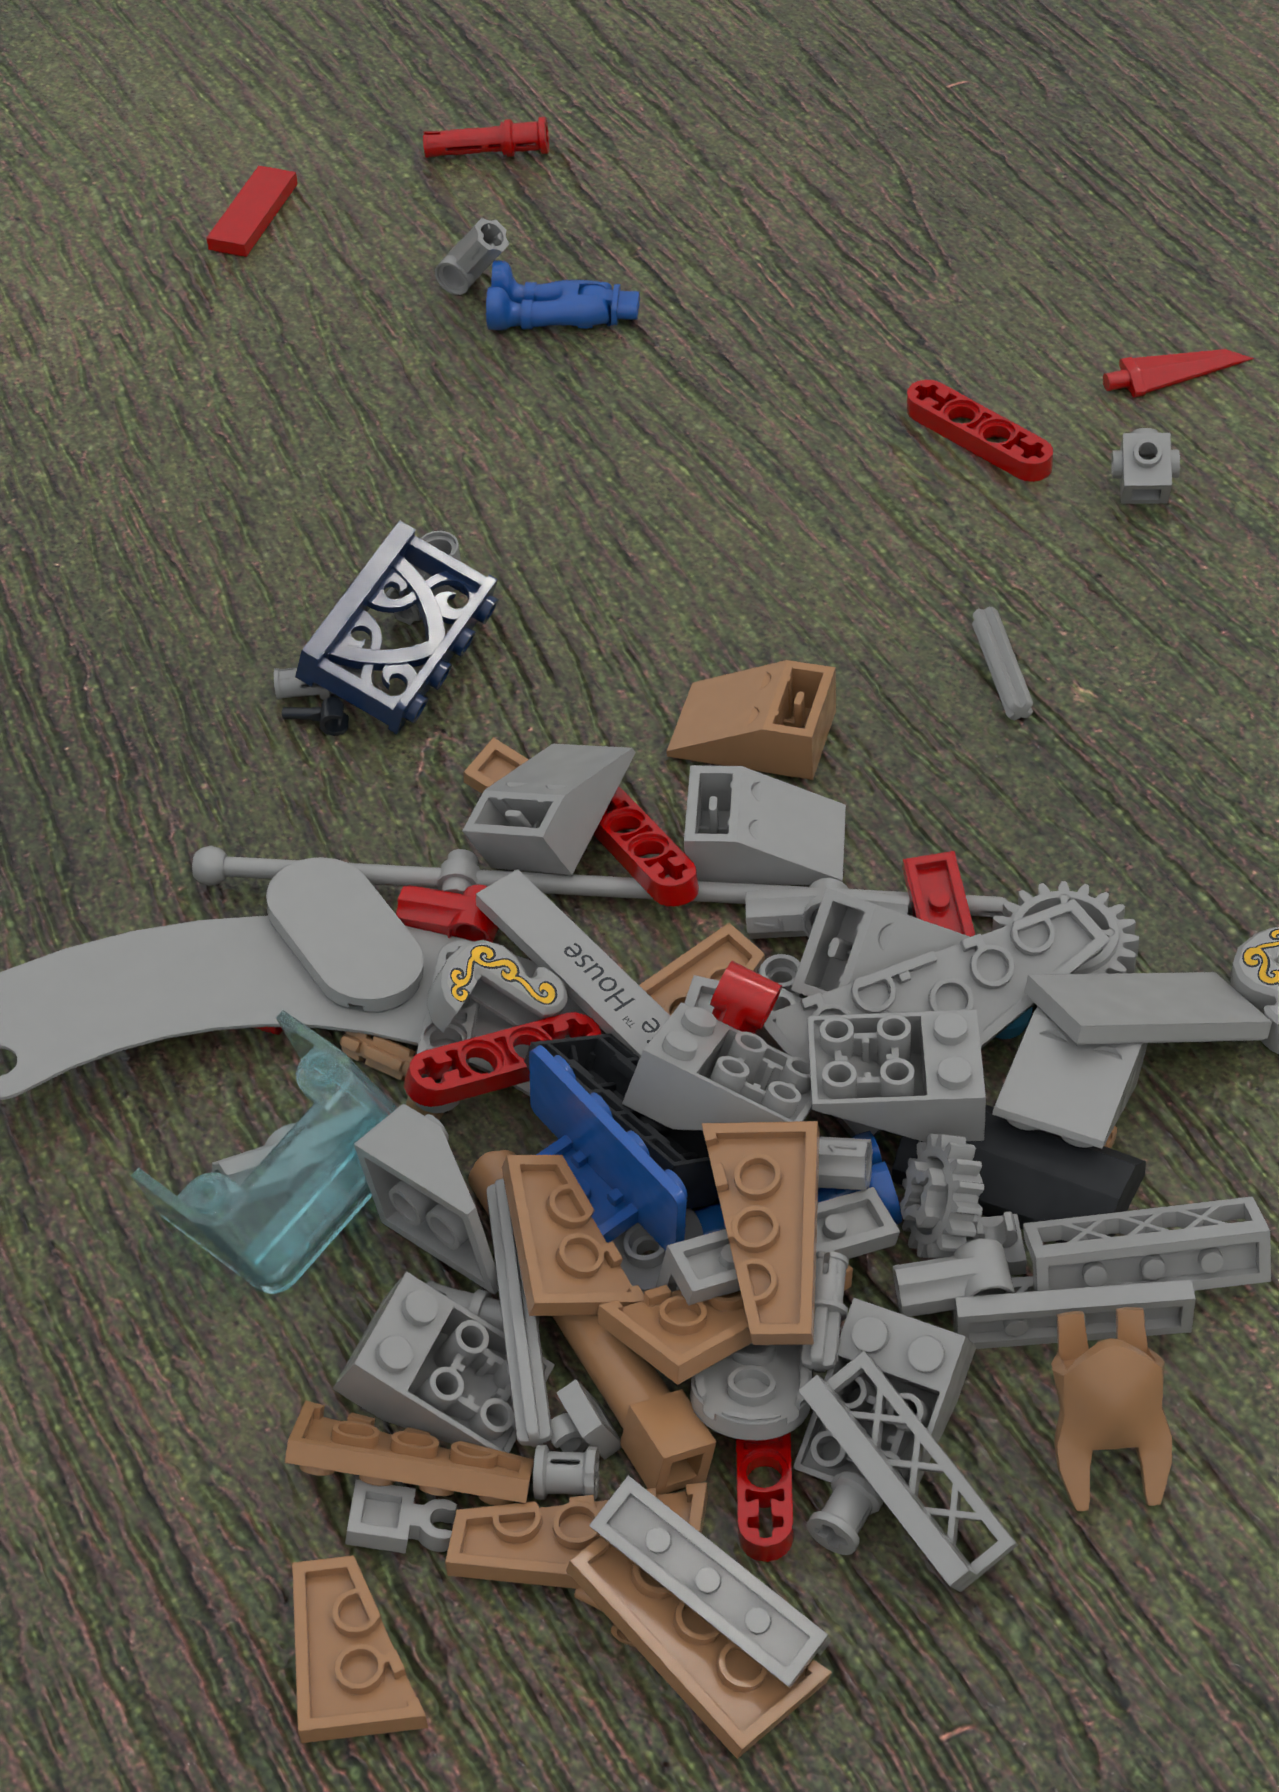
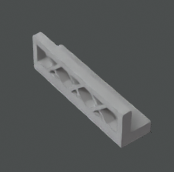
M874 1187L818 1202L816 1252H825L824 1263L829 1264L830 1251L841 1253L850 1259L896 1244L900 1230ZM726 1229L667 1245L656 1287L667 1285L672 1292L680 1289L688 1306L740 1291Z
M1253 1196L1023 1223L1024 1240L1033 1262L1034 1291L1192 1279L1194 1291L1271 1282L1270 1229ZM1245 1219L1244 1222H1235V1223H1225V1222H1222V1221H1228V1220ZM1180 1227L1184 1229L1168 1230L1165 1228ZM1117 1233L1124 1234V1236H1116V1237L1107 1236V1235H1109V1234H1117ZM1058 1240L1067 1241L1065 1243L1043 1245L1042 1243Z
M1033 1276L1011 1278L1015 1293L956 1297L955 1310H951L954 1333L966 1336L977 1346L976 1349L1058 1343L1056 1314L1071 1311H1083L1087 1340L1116 1338V1309L1123 1307H1139L1144 1309L1146 1336L1191 1333L1196 1298L1192 1279L1034 1291Z
M865 1351L861 1352L827 1381L816 1375L798 1390L950 1587L962 1592L1018 1546L1013 1537ZM864 1371L877 1387L874 1413L851 1411L837 1394ZM886 1399L899 1416L885 1415ZM859 1421L873 1422L872 1437ZM884 1423L906 1425L913 1432L915 1437L912 1461L888 1459L883 1453L881 1442ZM923 1448L928 1451L937 1464L922 1462ZM896 1468L911 1470L909 1485ZM921 1471L945 1473L953 1483L950 1510L925 1507L918 1498ZM961 1495L976 1513L960 1511ZM934 1517L949 1518L947 1534ZM959 1519L983 1522L998 1540L972 1563L967 1561L956 1546Z
M629 1475L589 1525L595 1532L789 1688H791L816 1654L820 1656L831 1642L827 1633Z

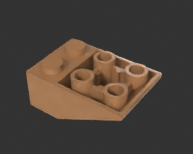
M785 660L693 682L667 748V757L722 766H743L754 771L813 780L836 713V667Z

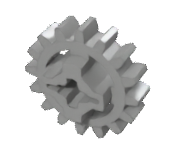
M930 1133L927 1136V1142H918L917 1144L918 1158H909L907 1178L902 1181V1186L906 1190L905 1197L900 1202L901 1214L904 1220L902 1229L903 1231L911 1232L908 1246L909 1248L917 1249L918 1257L933 1259L951 1257L961 1245L967 1243L966 1236L975 1237L977 1216L982 1215L983 1210L978 1204L979 1195L984 1191V1184L980 1176L982 1163L980 1161H972L976 1148L974 1145L966 1144V1137Z

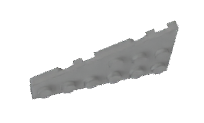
M1072 899L1015 920L1011 925L983 935H974L961 940L959 944L937 952L925 953L854 979L852 983L823 994L819 992L805 997L793 1005L776 1011L772 1010L760 1031L776 1049L792 1057H801L810 1061L807 1016L977 1009L980 1045L982 1048L1035 1005L1027 994L1024 993L1028 975L1072 974L1109 943L1110 939L1078 902ZM834 1116L851 1137L866 1131H871L873 1136L881 1131V1129Z

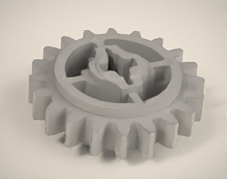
M1061 881L1058 891L1050 892L1049 888L1044 883H1041L1038 887L1037 896L1033 897L1028 892L1021 890L1019 891L1018 905L1005 901L1003 903L1002 916L993 917L992 931L1011 925L1015 920L1075 899L1109 937L1110 941L1102 950L1072 974L1135 972L1139 947V936L1135 935V920L1124 919L1125 906L1123 904L1108 908L1109 893H1101L1096 898L1089 896V885L1084 884L1079 888L1078 892L1069 891L1066 881Z

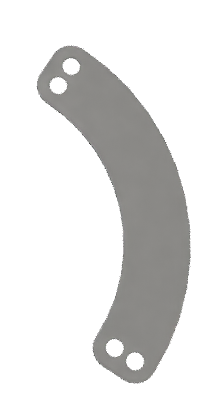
M268 916L197 920L130 931L59 950L0 972V1048L13 1052L17 1057L16 1066L7 1074L0 1076V1100L21 1095L68 1070L115 1052L167 1038L214 1030L254 1027L322 1028L369 1034L418 1046L427 1008L428 992L432 985L437 957L441 948L453 941H474L454 936L448 938L445 934L406 926L423 951V978L419 981V988L412 998L395 1008L379 1012L363 1011V1006L350 1003L349 1008H346L330 1000L274 928ZM517 956L527 976L531 977L538 966L529 959ZM567 995V1003L560 1014L578 1012L587 1015ZM464 1002L460 1010H463L468 1005ZM480 1004L474 1037L515 1027ZM600 1028V1030H601V1035H602V1034H606V1033ZM444 1038L436 1040L431 1045L436 1048L455 1043L456 1041ZM517 1045L514 1049L520 1057L525 1059L529 1046ZM477 1057L469 1058V1065L487 1073L494 1071L493 1067L486 1060ZM530 1081L513 1086L530 1096Z

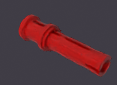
M546 116L539 117L538 121L513 123L512 119H506L504 122H500V126L423 131V147L426 158L483 152H502L503 155L512 157L515 156L516 152L540 150L542 154H549V130Z

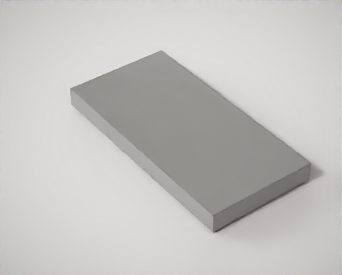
M1216 972L1028 975L1024 993L1077 1045L1268 1039L1272 1024L1270 1019Z

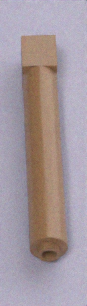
M512 1151L487 1152L475 1162L474 1167L470 1171L468 1177L469 1186L488 1216L486 1190L488 1186L495 1184L496 1180L503 1179L502 1166L506 1156L516 1155ZM598 1315L552 1316L623 1428L620 1445L648 1489L656 1488V1495L685 1488L686 1484L706 1481L716 1440L707 1426L695 1414L692 1404L684 1391L680 1389L670 1392L656 1368L598 1324Z

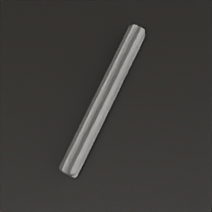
M498 1179L495 1181V1184L488 1186L486 1194L517 1441L521 1445H531L534 1448L551 1440L553 1434L537 1316H529L504 1179Z

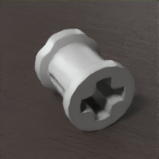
M537 1445L533 1467L534 1498L545 1500L548 1494L594 1495V1501H596L599 1489L600 1461L598 1447H588L586 1452L549 1451L547 1445Z
M843 1471L841 1474H836L831 1482L833 1492L822 1510L814 1512L807 1521V1530L816 1542L826 1549L837 1554L851 1555L859 1545V1531L868 1516L880 1510L883 1500L866 1478L853 1472Z

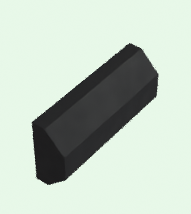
M612 1034L531 1042L524 1060L527 1068L529 1069V1052L539 1045L543 1046L553 1057L559 1055L564 1058L572 1068L576 1081L589 1094L595 1092L601 1096L610 1108L613 1119L626 1132L631 1130L639 1135L647 1146L650 1157L663 1170L670 1169L681 1179L688 1195L686 1198V1209L711 1205L718 1199L719 1196L703 1130L671 1129L622 1104L640 1059Z
M986 1105L984 1141H966V1144L974 1145L976 1148L972 1161H980L982 1163L980 1176L984 1184V1191L979 1195L978 1204L983 1209L982 1215L987 1217L1001 1216L1004 1212L1017 1214L1020 1229L1024 1230L1023 1223L1128 1210L1145 1176V1160L1105 1146L1103 1149L1094 1146L1088 1148L1073 1146L1065 1142L1061 1136L1040 1129L1023 1130L1016 1128L1007 1119L992 1115L994 1107ZM905 1136L901 1137L892 1167V1181L894 1183L902 1185L903 1179L907 1178L909 1158H918L917 1144L923 1141ZM1109 1234L1107 1236L1114 1237L1115 1234ZM1058 1240V1241H1056V1242L1065 1243V1242H1067V1241Z

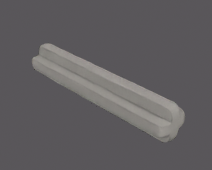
M991 606L984 610L978 608L972 615L974 618L972 626L1007 717L1014 721L1020 717L1027 719L1033 712L1031 708L1033 700L999 613Z

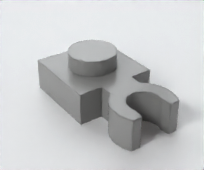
M356 1480L345 1544L406 1553L409 1538L419 1540L425 1548L431 1551H448L452 1531L438 1529L432 1524L435 1522L453 1524L457 1504L446 1499H434L425 1505L414 1504L416 1488L396 1485L377 1486L365 1483L362 1480Z

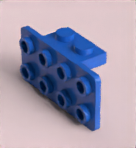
M541 1045L529 1052L530 1105L535 1115L558 1138L557 1141L536 1155H563L595 1211L592 1218L607 1243L614 1240L636 1223H639L665 1251L667 1245L684 1241L686 1198L688 1195L681 1179L672 1170H663L650 1157L648 1148L639 1135L631 1130L626 1132L613 1119L610 1108L601 1096L595 1092L589 1094L576 1081L572 1068L564 1058L559 1055L553 1057Z

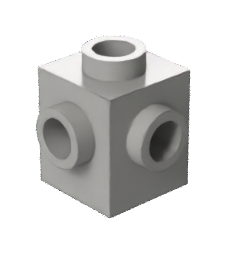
M1140 428L1131 433H1123L1120 450H1112L1111 456L1112 479H1120L1121 504L1168 503L1172 478H1179L1180 453L1179 449L1171 450V433H1159L1156 429Z

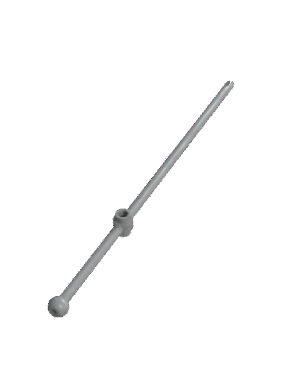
M210 845L200 848L195 852L192 872L194 878L200 884L213 886L220 884L227 877L272 879L281 869L300 860L228 857L221 848ZM465 849L451 851L448 854L447 860L441 864V868L349 863L358 868L372 885H411L439 888L441 891L463 894L464 890L472 885L490 886L513 872L480 870L477 856ZM522 872L544 894L653 899L631 877ZM698 881L699 892L693 902L745 904L747 891L808 887ZM852 889L860 891L909 896L908 892ZM966 895L971 916H1002L1003 903L1005 901L1009 902L1003 897ZM910 899L907 913H913Z

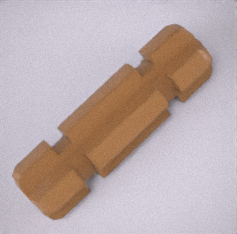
M346 1031V1034L340 1040L343 1055L359 1062L365 1058V1065L399 1080H405L415 1051L386 1038L378 1036L371 1038V1035Z

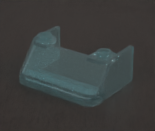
M284 1010L281 1011L276 1019L301 1059L296 1071L297 1084L303 1094L313 1101L314 1104L239 1186L224 1174L216 1172L206 1173L193 1179L176 1196L139 1167L131 1175L160 1216L256 1289L269 1294L280 1293L293 1286L372 1197L354 1143L398 1108L342 1050Z

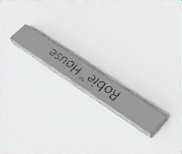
M519 869L514 870L476 893V906L538 967L547 968L557 975L564 983L567 995L606 1034H612L640 1058L643 1049L670 1015Z

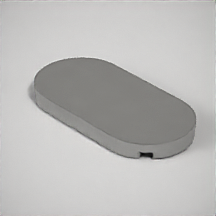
M308 858L284 867L272 878L266 894L269 920L330 1000L346 1008H349L350 1003L363 1006V1011L379 1012L395 1008L413 997L419 988V981L423 978V951L410 931L358 868L338 859Z
M751 1343L692 1376L690 1399L695 1414L712 1430L741 1440L773 1439L795 1430L804 1422L810 1411V1405L798 1391L812 1379V1369L804 1367L801 1363L803 1345H753Z

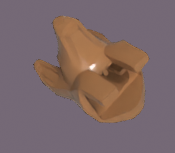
M1139 1307L1116 1309V1339L1109 1338L1100 1341L1090 1349L1083 1311L1056 1314L1058 1351L1051 1365L1060 1410L1054 1444L1057 1468L1071 1503L1076 1511L1089 1510L1090 1465L1094 1450L1135 1447L1140 1462L1146 1504L1148 1506L1160 1505L1172 1465V1433L1162 1406L1165 1361L1148 1348L1144 1309Z

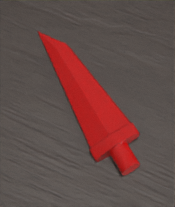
M1227 349L1137 358L1127 357L1119 361L1121 370L1104 373L1103 385L1106 391L1128 388L1135 398L1255 358Z

